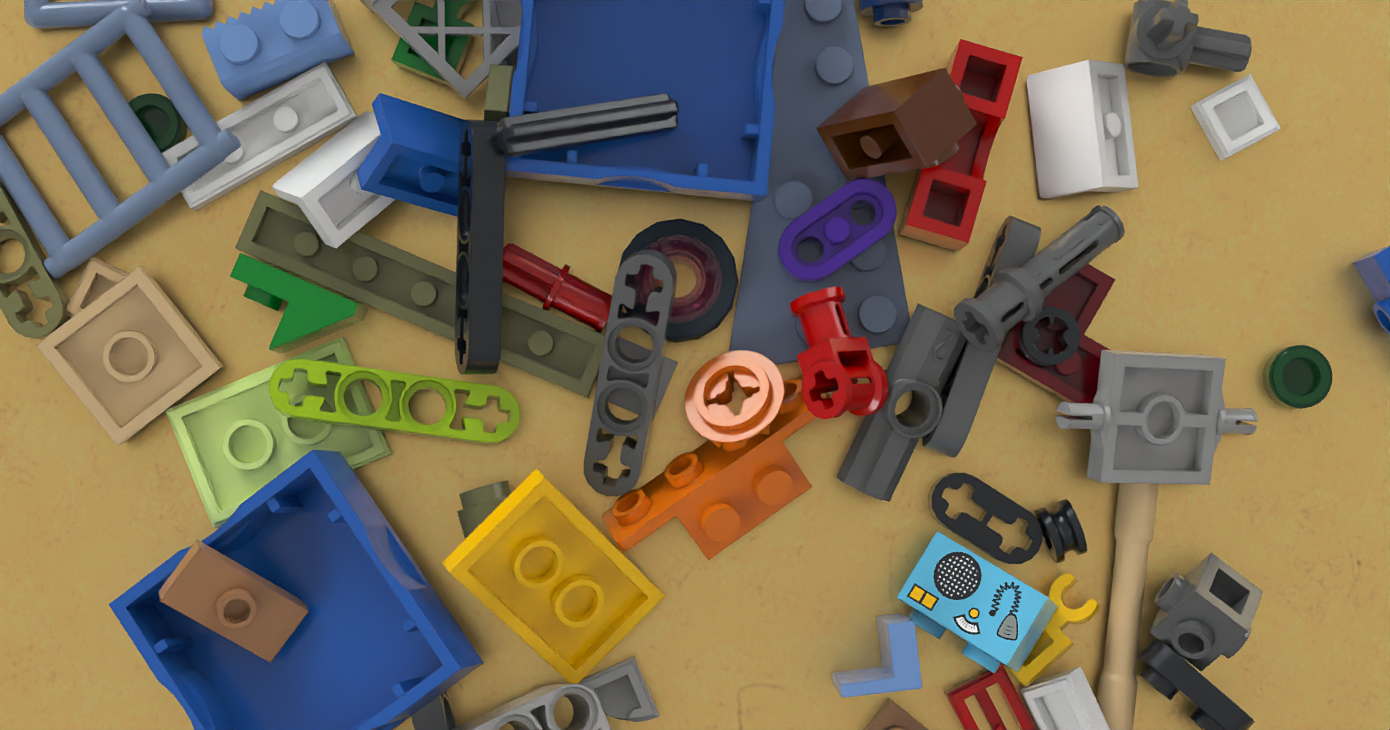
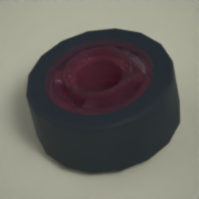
M685 219L656 222L636 234L622 253L619 267L632 253L642 249H654L664 253L674 265H681L690 269L696 278V284L691 293L684 297L674 298L667 341L676 343L696 340L716 329L732 309L738 285L735 258L723 238L704 224ZM644 265L638 274H630V280L640 284L638 303L634 309L628 308L623 304L626 312H645L659 319V311L646 312L650 293L655 287L660 286V280L653 277L654 267Z

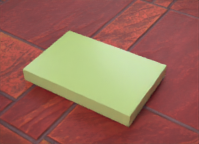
M344 337L290 358L357 366L347 340ZM290 359L165 410L213 528L221 527L241 503L311 450L339 451L353 471L392 455L393 452L383 431L295 420L283 416L275 409L270 399L269 381L273 371L281 363ZM295 372L292 382H281L279 391L289 394L290 405L302 406L305 396L325 397V403L321 411L335 413L334 391L340 377L326 375L327 388H319L308 385L307 374ZM363 380L352 383L346 389L344 402L353 414L368 416L376 412Z

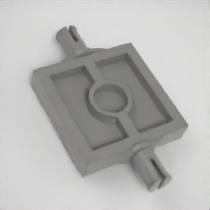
M1101 350L1097 393L1093 403H1069L1068 401H1062L1056 410L1070 415H1056L1059 428L1090 429L1091 444L1087 478L1100 483L1210 485L1213 456L1223 433L1251 435L1255 432L1257 426L1242 421L1258 422L1257 414L1252 408H1225L1222 384L1226 359L1202 354Z

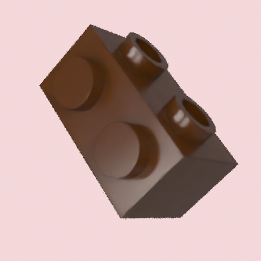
M946 68L864 87L816 127L849 182L857 179L891 175L937 166L957 153L959 150L957 141L977 123L964 102L960 88L953 82Z

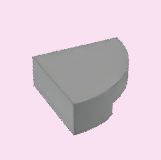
M635 656L589 675L578 683L595 693L604 713L611 717L640 722L657 718L660 715Z

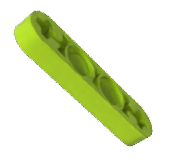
M290 359L281 363L273 371L269 381V395L275 409L283 416L295 420L479 445H497L507 440L517 429L520 420V407L515 397L506 389L494 385L310 359ZM295 372H302L307 374L308 385L327 388L326 375L339 376L340 379L334 391V407L336 412L321 411L325 403V397L305 396L302 406L290 405L289 394L279 391L281 382H292ZM366 380L379 388L382 394V403L375 413L368 416H359L353 414L347 408L344 402V394L346 389L356 381ZM424 389L436 391L445 402L446 411L440 421L430 425H424L414 420L408 407L409 400L413 394ZM455 393L467 394L468 398L464 403V408L482 409L487 399L497 400L498 411L507 413L508 421L498 423L494 432L488 433L483 431L484 425L482 420L463 417L461 420L463 430L451 429L449 426L457 410Z

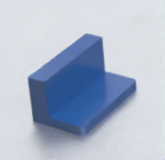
M379 93L373 101L372 107L381 136L356 172L361 190L457 217L459 141L461 128L465 120Z

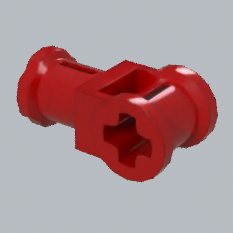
M837 286L807 293L790 302L791 314L793 317L799 318L809 348L797 354L803 374L801 388L803 401L807 409L815 417L821 419L838 418L846 411L857 416L873 415L884 406L889 389L887 376L882 366L874 360L867 337H852L842 306L846 296L843 288ZM858 378H867L869 383L857 384ZM833 393L832 398L826 399L822 398L821 394Z

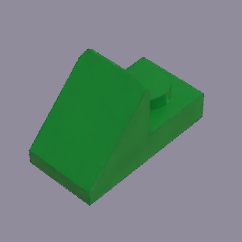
M242 253L239 254L230 277L248 284L243 294L248 299L276 311H279L283 300L288 302L269 346V350L280 354L364 320L368 311L366 307Z

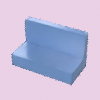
M902 613L876 616L882 666L832 672L833 686L841 697L922 689L915 622Z

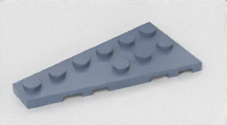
M785 0L783 28L776 45L772 76L775 113L767 196L760 202L752 201L729 352L747 350L762 354L775 365L798 362L797 354L809 349L799 318L793 317L791 314L790 302L810 292L828 287H842L846 296L842 306L852 337H867L870 349L899 345L910 321L894 226L878 243L819 282L807 283L792 278L786 273L779 261L778 244L785 228L792 221L849 183L816 127L864 87L869 86L854 0ZM885 175L866 178L878 181L887 188ZM859 203L851 208V218L855 223L868 225L873 221V210L867 204ZM805 240L798 245V254L806 262H815L821 258L822 249L816 241Z

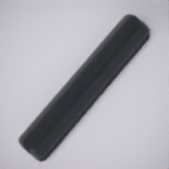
M662 93L505 117L497 123L496 141L499 149L503 150L506 156L515 157L669 132L678 126L677 114L679 106L676 100L671 99L668 94Z

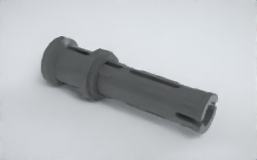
M1097 205L1089 214L1053 240L1020 268H1003L993 277V285L975 299H963L954 308V317L962 334L971 344L984 352L996 350L1003 343L1006 332L1021 320L1032 321L1042 312L1045 298L1051 292L1078 273L1105 249L1122 239L1125 230L1119 216L1109 207Z

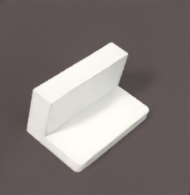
M1085 60L1029 75L1027 77V90L1040 197L1053 199L1087 191L1118 193L1138 189L1124 64Z
M363 112L358 118L354 119L272 186L279 198L298 204L324 243L334 248L339 247L396 200L361 190L357 177V170L381 136L374 112Z

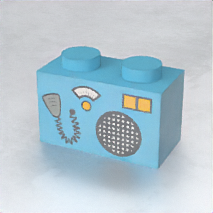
M938 531L897 595L898 599L913 608L908 618L912 619L915 625L939 640L946 629L967 641V644L961 653L994 674L1001 663L1015 672H1019L1058 608L1049 597Z

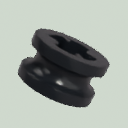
M1056 307L1042 308V312L1032 321H1023L1017 335L1019 349L1024 357L1033 364L1041 366L1057 365L1071 358L1078 349L1081 337L1079 325L1074 317L1064 309ZM1042 319H1044L1045 326H1049L1055 321L1063 329L1057 338L1063 347L1056 354L1053 353L1052 347L1045 349L1042 353L1034 344L1040 336L1034 326Z
M1067 499L1058 501L1057 508L1054 511L1049 512L1045 507L1035 510V516L1042 528L1043 542L1055 563L1065 561V554L1069 551H1075L1077 555L1087 553V543L1075 510Z

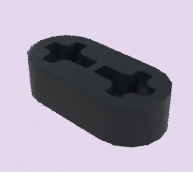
M949 473L940 477L930 489L928 507L933 518L940 525L990 557L1007 564H1022L1031 560L1039 551L1043 535L1038 519L1030 511L980 479L967 473ZM963 484L967 485L971 489L967 496L968 501L983 510L979 519L977 520L964 512H958L953 518H950L945 513L949 503L946 499L942 498L944 490L946 488L958 490ZM991 517L1011 525L1016 522L1017 518L1024 523L1020 533L1028 539L1026 545L1023 548L1011 546L1006 552L1000 549L1003 537L986 526Z

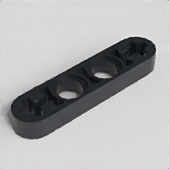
M467 119L464 121L460 133L455 359L457 369L461 375L495 374L500 361L506 155L497 145V123L499 122L497 120Z

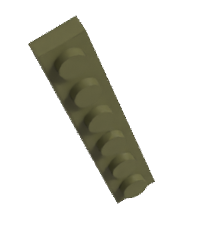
M260 190L235 249L455 342L456 272L359 231L337 248L326 245L299 206ZM502 292L500 361L588 398L599 374L605 335Z

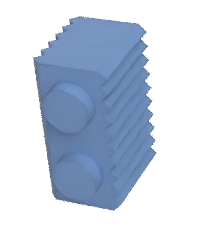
M275 0L274 5L265 2L261 10L252 7L250 14L240 12L238 19L229 16L226 24L217 21L214 29L205 26L201 34L221 84L238 101L298 77L324 61L330 64L354 54L348 35L332 0Z

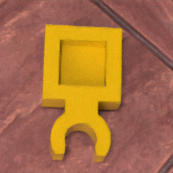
M1071 573L1061 575L1051 585L1049 598L1058 608L1019 672L1017 673L1009 668L1025 687L1030 686L1075 645L1062 630L1069 624L1088 622L1097 614L1100 605L1093 597L1086 601L1079 609H1070L1065 606L1064 595L1077 582Z

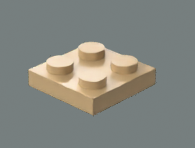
M144 266L135 269L36 345L117 446L124 443L223 367Z

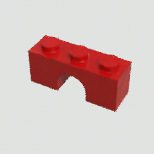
M963 39L959 40L950 56L946 70L953 82L960 88L964 102L977 124L957 141L959 150L955 155L937 166L917 169L898 234L958 252L969 243L987 182L983 178L989 154L997 131L1006 117L1023 57Z

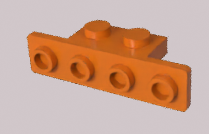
M803 374L796 379L785 381L787 387L783 399L785 414L775 417L770 424L769 435L759 433L749 438L746 447L736 443H724L719 448L712 441L708 440L694 451L683 453L674 458L667 465L664 472L641 488L630 490L628 493L620 496L613 507L602 515L604 524L622 551L629 550L677 516L709 560L812 487L782 442L816 418L807 409L803 401L801 389ZM827 393L821 394V397L824 399L830 398Z

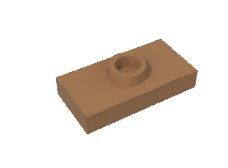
M199 540L195 541L158 591L162 603L270 663L309 612L306 602Z

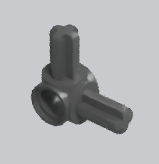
M1139 0L1134 3L1124 67L1135 73L1157 77L1179 75L1180 72H1184L1188 63L1241 72L1246 69L1251 56V39L1244 34L1197 26L1199 16L1190 12L1188 0H1174L1173 2L1166 0Z

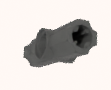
M919 303L917 304L888 368L884 370L889 386L887 400L882 409L877 413L864 417L836 476L840 481L871 497L890 502L919 438L933 431L940 421L943 411L940 394L967 339L959 329L956 320ZM907 391H912V400L909 407L901 414L895 415L898 399Z

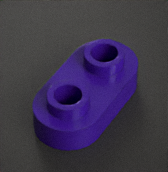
M857 179L845 184L792 221L785 228L778 244V257L781 266L787 274L801 282L814 283L826 279L888 234L894 225L897 214L893 195L883 184L871 179ZM864 203L870 206L874 213L873 221L868 225L855 223L850 214L851 208L854 205ZM805 240L816 241L822 249L821 258L815 262L804 261L798 254V245Z

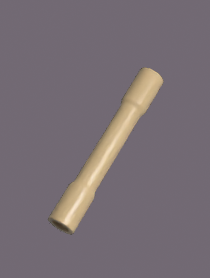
M1119 483L1114 530L1116 552L1104 666L1099 677L1097 702L1110 730H1133L1138 686L1136 664L1148 549L1153 539L1159 484Z

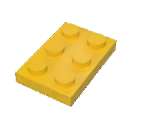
M537 469L442 562L454 578L569 683L578 684L665 597Z

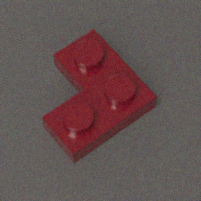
M1087 264L1045 298L1042 308L1056 307L1064 309L1074 317L1079 325L1080 342L1078 349L1071 358L1063 363L1052 366L1036 365L1025 358L1019 349L1017 339L1019 327L1023 322L1021 320L1010 329L1001 345L996 361L1069 403H1093L1097 393L1101 350L1110 349L1084 334L1115 279ZM1044 319L1038 321L1034 326L1040 334L1038 340L1034 342L1036 348L1043 353L1045 349L1052 347L1053 353H1058L1063 346L1057 338L1063 329L1055 321L1049 326L1044 325Z

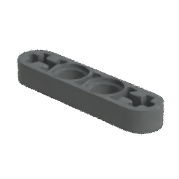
M1010 215L1005 219L995 238L973 299L993 285V277L1003 268H1020L1035 256L1041 236L1040 227ZM966 339L940 394L943 409L940 421L933 431L923 437L922 445L925 448L951 458L959 454L970 432L1001 345L993 352H984Z
M642 249L632 253L619 267L614 282L583 463L584 476L588 484L596 492L605 496H620L628 493L638 482L645 465L677 286V271L673 262L664 253L654 249ZM644 265L654 267L653 277L663 281V287H655L650 293L646 312L659 311V319L645 312L624 313L622 310L623 304L628 308L634 309L638 303L640 284L631 281L630 274H638ZM629 326H638L645 329L653 341L652 353L643 359L627 357L618 345L620 331ZM618 388H627L634 391L642 402L641 414L632 420L616 418L609 410L608 395ZM604 429L612 434L603 435L601 430ZM615 435L627 436L622 444L620 462L630 467V469L622 470L618 479L609 477L608 466L598 463V460H605L613 447ZM637 435L638 439L636 441L628 436Z

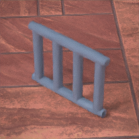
M130 0L126 4L119 6L0 94V127L27 108L99 218L92 225L69 240L0 133V181L48 253L49 257L44 260V265L54 279H59L70 270L81 265L241 147L239 139L229 129L226 128L221 131L148 21L147 17L152 14V10L147 0ZM126 34L200 144L199 147L171 167L97 56ZM76 71L149 181L147 185L122 203H119L47 93Z

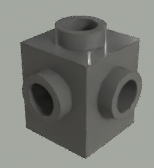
M1211 552L1185 577L1177 572L1164 583L1154 599V603L1160 609L1150 633L1198 670L1203 671L1220 655L1231 658L1242 648L1251 633L1250 626L1263 591Z

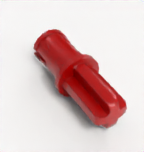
M508 243L503 248L502 281L544 302L542 309L548 311L551 306L601 333L609 317L612 295L568 273L571 266L567 264L560 269L513 243Z

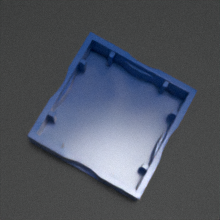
M520 0L522 15L517 68L513 75L509 117L666 93L678 103V126L669 132L522 156H506L505 173L507 177L760 202L767 196L775 113L772 76L775 48L783 28L785 0Z
M311 450L241 503L220 528L201 541L306 602L309 612L271 663L160 601L158 591L192 546L178 551L109 604L157 680L174 695L184 708L194 730H393L484 663L339 451Z

